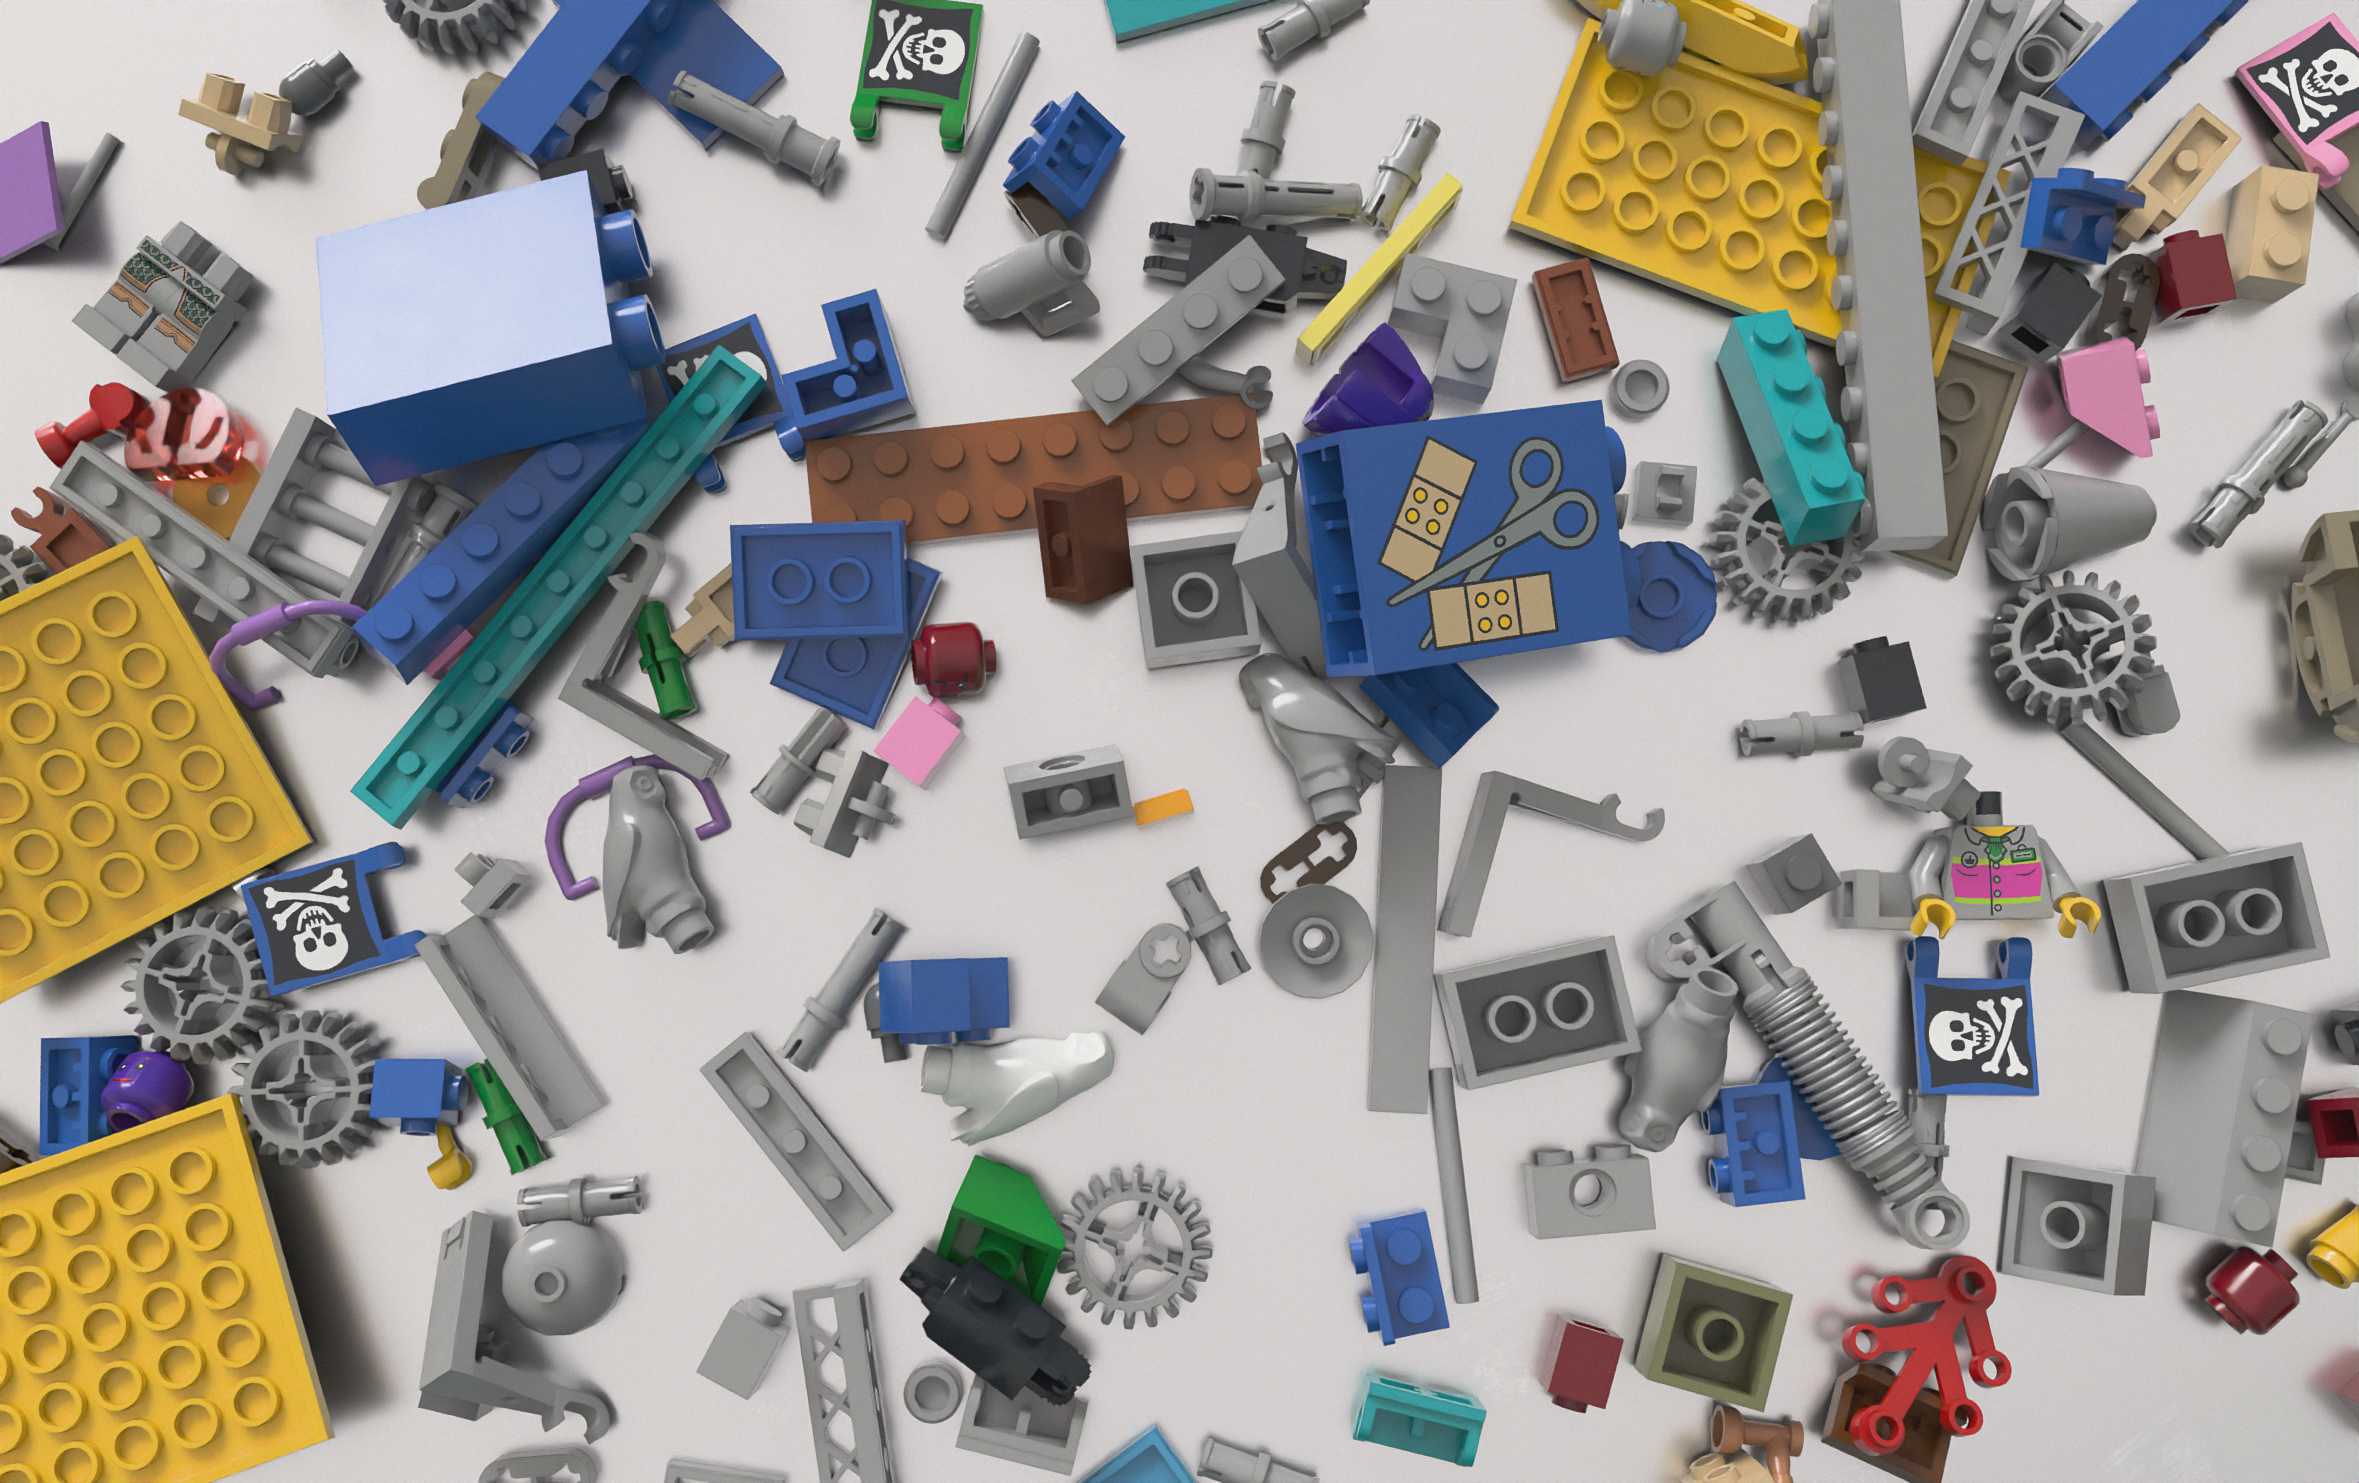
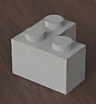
M1406 253L1399 274L1388 325L1441 338L1431 380L1433 393L1484 404L1492 389L1518 279Z

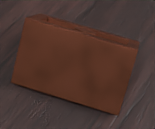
M1111 475L1082 486L1049 481L1033 487L1046 597L1088 604L1134 586L1122 476Z

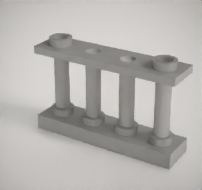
M296 407L229 542L267 569L276 568L338 597L340 602L357 605L368 612L416 515L423 514L432 501L434 495V485L432 483L436 475L431 472L375 486L354 454L333 445L332 437L336 429L318 417ZM324 465L389 495L390 497L376 525L368 524L308 496L307 487L316 469ZM299 516L364 546L350 578L283 547L281 538L290 520ZM200 597L193 611V614L229 629H232V626L237 623L202 597ZM334 615L351 628L356 623L352 619ZM355 632L326 673L327 675L336 677L340 668L347 667L353 660L359 644Z

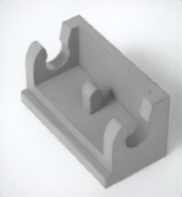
M975 1374L955 1447L1071 1476L1089 1401L1073 1397L1066 1405L1062 1404L1059 1407L1056 1404L1053 1406L1051 1402L1047 1403L1046 1398L1042 1399L1026 1386L1021 1389L1012 1401Z

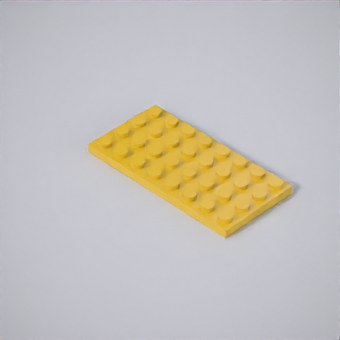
M1587 18L1508 228L1744 315L1787 309L1795 330H1800L1804 337L1836 348L1837 336L1842 331L1840 310H1834L1831 299L1832 282L1834 277L1837 276L1836 255H1830L1827 249V229L1830 221H1832L1831 201H1826L1822 192L1823 172L1825 167L1828 166L1826 146H1820L1817 132L1819 116L1823 111V103L1684 52L1680 53L1677 63L1673 68L1665 67L1655 77H1646L1609 66L1606 60V44L1597 42L1601 22ZM1913 146L1935 381L1939 377L1962 310L1931 299L1988 163L1968 156L1963 164L1959 166ZM2000 169L1996 177L2004 192L2011 172ZM1989 193L1984 207L1995 203L1991 193ZM1997 213L1979 219L1976 223L1975 228L1984 247ZM1969 242L1962 257L1973 253ZM1978 262L1957 270L1950 287L1968 294Z

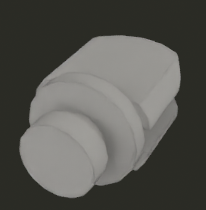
M2148 652V653H2143V654L2148 655L2149 657H2151L2150 652ZM2123 653L2113 656L2116 667L2119 664ZM2163 664L2155 665L2151 673H2136L2145 681V689L2142 693H2133L2122 688L2129 700V706L2125 710L2116 708L2122 731L2136 737L2166 733L2173 729L2179 722L2181 715L2169 673L2165 672Z

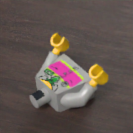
M1999 791L1980 792L1979 799L1966 815L1967 826H1950L1937 829L1935 837L1926 842L1908 874L1913 906L1917 911L1916 916L1911 922L1910 929L1913 934L1918 936L1923 934L1928 926V921L1937 926L1939 939H1944L1955 923V920L2054 918L2055 910L2058 913H2062L2058 923L2059 933L2065 938H2073L2077 929L2075 919L2084 922L2088 927V931L2094 934L2101 917L2100 908L2092 900L2081 897L2067 871L2046 840L2038 837L2034 825H2003L2002 792Z

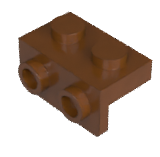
M1859 1363L1837 1377L1821 1442L1907 1482L1941 1483L1952 1435L1945 1431L1940 1421V1412L1943 1407L1940 1392L1931 1388H1921L1902 1419L1905 1426V1438L1901 1447L1890 1454L1871 1456L1860 1451L1852 1441L1850 1422L1858 1410L1872 1405H1879L1897 1375L1890 1368L1880 1364ZM1957 1407L1955 1420L1962 1427L1967 1424L1968 1416L1962 1408ZM1879 1418L1875 1426L1876 1432L1882 1439L1887 1440L1890 1435L1889 1426L1884 1419Z

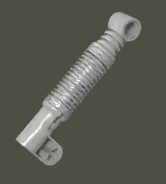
M1735 881L1667 923L1650 939L1647 946L1648 964L1650 969L1660 979L1667 982L1682 983L1691 978L1695 969L1700 967L1709 968L1718 961L1722 963L1744 995L1743 1008L1748 1013V1017H1751V1022H1755L1754 1027H1757L1759 1032L1768 1030L1764 1034L1763 1040L1774 1039L1770 1043L1769 1049L1780 1048L1776 1052L1775 1058L1785 1057L1781 1062V1066H1791L1787 1071V1075H1797L1794 1078L1793 1084H1803L1800 1087L1799 1093H1809L1805 1101L1807 1103L1815 1102L1811 1110L1814 1112L1821 1111L1817 1119L1820 1121L1827 1120L1823 1128L1826 1130L1833 1129L1830 1132V1138H1839L1836 1141V1147L1839 1148L1840 1152H1843L1846 1162H1849L1854 1170L1864 1172L1868 1178L1876 1176L1877 1180L1873 1182V1186L1877 1191L1886 1190L1881 1196L1886 1204L1895 1203L1890 1208V1211L1896 1218V1225L1901 1236L1909 1244L1920 1249L1949 1250L1958 1246L1966 1238L1970 1228L1969 1212L1965 1204L1955 1194L1948 1191L1940 1178L1932 1181L1931 1177L1936 1172L1932 1166L1923 1168L1922 1165L1927 1161L1923 1153L1914 1155L1913 1152L1916 1151L1918 1146L1914 1142L1916 1130L1912 1126L1911 1120H1907L1908 1116L1904 1115V1110L1901 1109L1884 1115L1896 1107L1898 1101H1886L1891 1097V1092L1886 1091L1881 1094L1880 1090L1885 1087V1083L1874 1084L1879 1074L1868 1075L1873 1065L1868 1064L1865 1067L1861 1065L1866 1061V1056H1860L1859 1058L1855 1056V1054L1860 1052V1047L1850 1049L1849 1045L1854 1043V1039L1849 1038L1846 1041L1843 1039L1848 1030L1843 1029L1840 1032L1837 1030L1842 1021L1837 1020L1832 1023L1830 1020L1835 1017L1836 1012L1831 1011L1826 1014L1824 1011L1829 1008L1830 1003L1819 1004L1824 994L1813 995L1817 991L1818 986L1814 985L1813 980H1810L1811 976L1807 974L1804 968L1792 965ZM1691 918L1716 956L1711 959L1702 945H1699L1685 956L1689 964L1687 966L1682 959L1674 962L1670 961L1666 953L1673 947L1669 938L1678 945L1694 935L1685 920ZM1930 1203L1937 1205L1942 1210L1945 1219L1942 1231L1933 1237L1923 1230L1920 1223L1921 1212Z

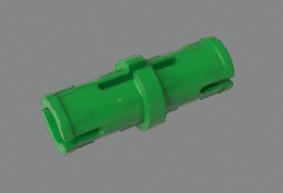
M661 601L646 602L634 626L643 655L638 661L641 672L649 674L660 710V718L664 720L681 718L693 713L697 709L682 667L686 657L682 650L676 647L675 642L670 637L672 632L666 616L665 604L661 603Z
M484 1059L493 1079L492 1083L482 1063H475L465 1070L467 1075L470 1076L487 1116L482 1118L487 1130L493 1128L512 1176L528 1169L520 1151V1146H522L530 1166L546 1161L547 1157L543 1154L537 1138L522 1111L489 1060Z

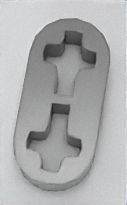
M563 1448L516 1452L502 1455L484 1468L479 1477V1483H495V1479L503 1475L506 1468H509L511 1478H531V1483H545L544 1476L556 1474L563 1468L564 1463H568L570 1473L580 1474L581 1481L577 1483H595L597 1471L590 1456L580 1449Z

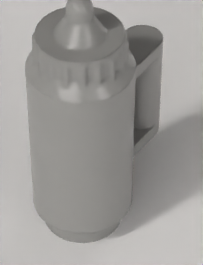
M1053 230L981 266L976 274L972 275L965 283L963 307L967 311H971L979 319L988 321L996 318L1004 319L1021 311L1038 332L1045 337L1089 318L1099 312L1100 304L1097 297L1082 281L1084 274L1091 267V255L1088 246L1083 238L1074 231L1067 230L1063 232ZM1062 291L1071 299V301L1049 311L1041 303V301Z

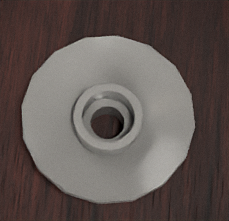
M1308 884L1289 890L1271 905L1261 924L1259 950L1265 969L1280 987L1299 997L1323 999L1344 992L1361 978L1372 958L1374 934L1368 914L1353 896L1335 886ZM1312 928L1320 929L1323 933V940L1320 945L1314 948L1306 947L1303 942L1305 933Z

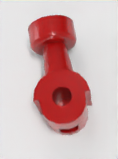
M111 382L103 386L96 384L90 391L89 404L91 409L66 427L60 422L51 421L37 429L35 437L46 456L58 468L62 469L80 441L89 443L108 433L121 438L140 436L139 430L148 425L152 418L153 409L150 401L145 396L121 383Z

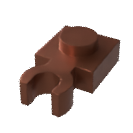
M37 486L33 490L36 497L43 503V510L40 515L33 518L27 511L17 507L11 511V515L18 525L41 534L30 548L55 574L115 546L82 511L71 507L64 514V506L61 499L56 494Z

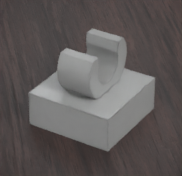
M1640 461L1636 468L1632 521L1689 526L1693 522L1697 466Z
M472 852L454 869L465 881L473 886L460 902L476 917L494 918L532 877L515 860L500 858L493 865L482 854L476 856Z

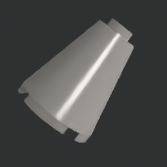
M2030 466L2009 468L2011 471L2008 473L1998 474L1992 480L1987 492L1983 511L1984 531L1993 530L1997 547L1987 548L1990 559L2000 574L2012 581L2035 580L2142 542L2150 534L2157 518L2154 501L2146 490L2140 486Z

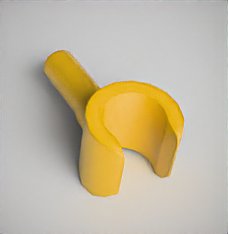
M437 1126L438 1147L443 1156L430 1164L427 1170L431 1180L438 1189L446 1188L447 1190H452L470 1177L473 1168L467 1156L457 1148L450 1126Z

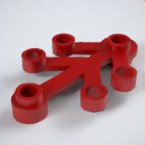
M1958 1256L1943 1264L1938 1277L1906 1281L1900 1276H1889L1877 1281L1873 1285L1871 1291L1872 1302L1879 1311L1885 1314H1895L1904 1311L1911 1304L1941 1302L1929 1322L1877 1328L1869 1323H1861L1848 1328L1844 1332L1842 1337L1843 1350L1850 1359L1856 1362L1875 1359L1881 1353L1913 1349L1881 1403L1858 1410L1851 1419L1850 1435L1852 1441L1863 1453L1871 1456H1880L1893 1453L1901 1447L1905 1438V1426L1902 1419L1933 1367L1943 1405L1940 1412V1421L1945 1431L1954 1437H1965L1976 1434L1981 1429L1983 1414L1980 1407L1974 1401L1967 1398L1953 1340V1334L1960 1322L1963 1321L1973 1356L1969 1362V1374L1975 1384L1986 1389L2002 1386L2009 1381L2012 1373L2008 1358L1995 1349L1986 1310L1995 1300L1997 1286L1993 1273L1981 1260L1972 1256ZM1964 1275H1968L1972 1279L1975 1286L1974 1295L1969 1294L1964 1289ZM1887 1285L1893 1286L1898 1291L1899 1302L1897 1305H1893L1887 1300L1885 1296ZM1858 1332L1865 1334L1870 1341L1868 1353L1862 1352L1856 1345V1335ZM1986 1359L1991 1360L1996 1367L1997 1374L1994 1380L1990 1379L1984 1372L1983 1364ZM1957 1407L1962 1408L1967 1413L1968 1425L1965 1429L1960 1427L1955 1420ZM1879 1418L1884 1419L1889 1426L1890 1435L1887 1440L1882 1439L1876 1432L1875 1426Z

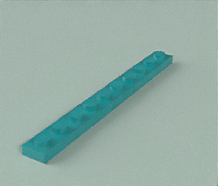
M721 345L714 349L350 790L353 795L391 826L401 830L608 579L607 577L613 573L636 545L632 544L629 533L646 532L764 389L767 382L762 375Z

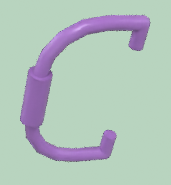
M307 600L292 605L283 602L234 624L231 629L232 631L216 643L209 657L211 670L218 676L233 697L249 709H257L279 699V692L274 686H271L253 694L236 681L226 670L225 659L231 649L239 644L241 646L248 645L296 623L297 618L304 616L332 614L357 622L367 611L357 605L336 600ZM367 651V653L371 657H374L369 651Z
M655 754L636 759L631 755L579 779V785L562 796L550 814L544 841L550 866L564 897L567 900H575L598 889V884L593 876L574 884L563 860L559 837L562 822L572 806L585 797L589 800L611 790L613 777L630 766L647 765L674 770L692 781L702 795L713 819L695 828L700 841H703L729 827L726 813L715 789L708 779L699 780Z

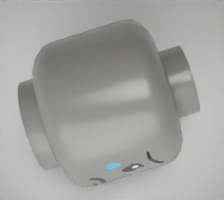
M1622 0L1617 10L1606 9L1600 25L1597 42L1606 44L1605 54L1609 66L1646 77H1655L1665 67L1673 68L1677 63L1685 40L1687 23L1679 21L1678 8L1672 3L1662 0Z

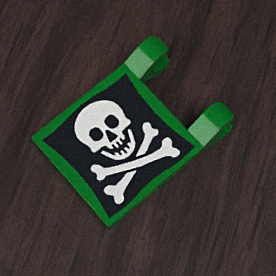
M872 0L857 92L850 113V122L852 127H854L855 137L869 140L876 137L880 101L943 109L939 124L942 148L955 151L964 148L968 106L984 11L982 4L951 0Z

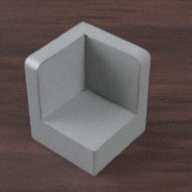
M1866 869L1842 871L1841 929L1911 931L1910 926L1914 918L1909 873H1890Z

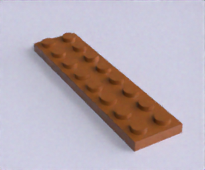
M1248 393L1250 398L1255 401L1254 393ZM1239 394L1135 405L1109 427L1095 410L805 441L812 523L906 520L907 546L1038 532L1033 487L1049 481L1082 486L1111 475L1122 476L1127 522L1253 509L1263 485L1257 470L1258 467L1262 466L1256 409L1247 406Z

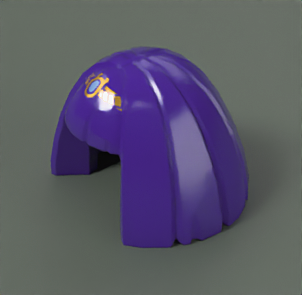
M1384 322L1361 342L1356 352L1353 351L1339 367L1340 374H1334L1327 382L1312 406L1308 409L1302 424L1311 432L1321 437L1344 430L1427 421L1432 416L1434 408L1433 390L1428 378L1423 374L1417 360L1405 342L1392 327Z

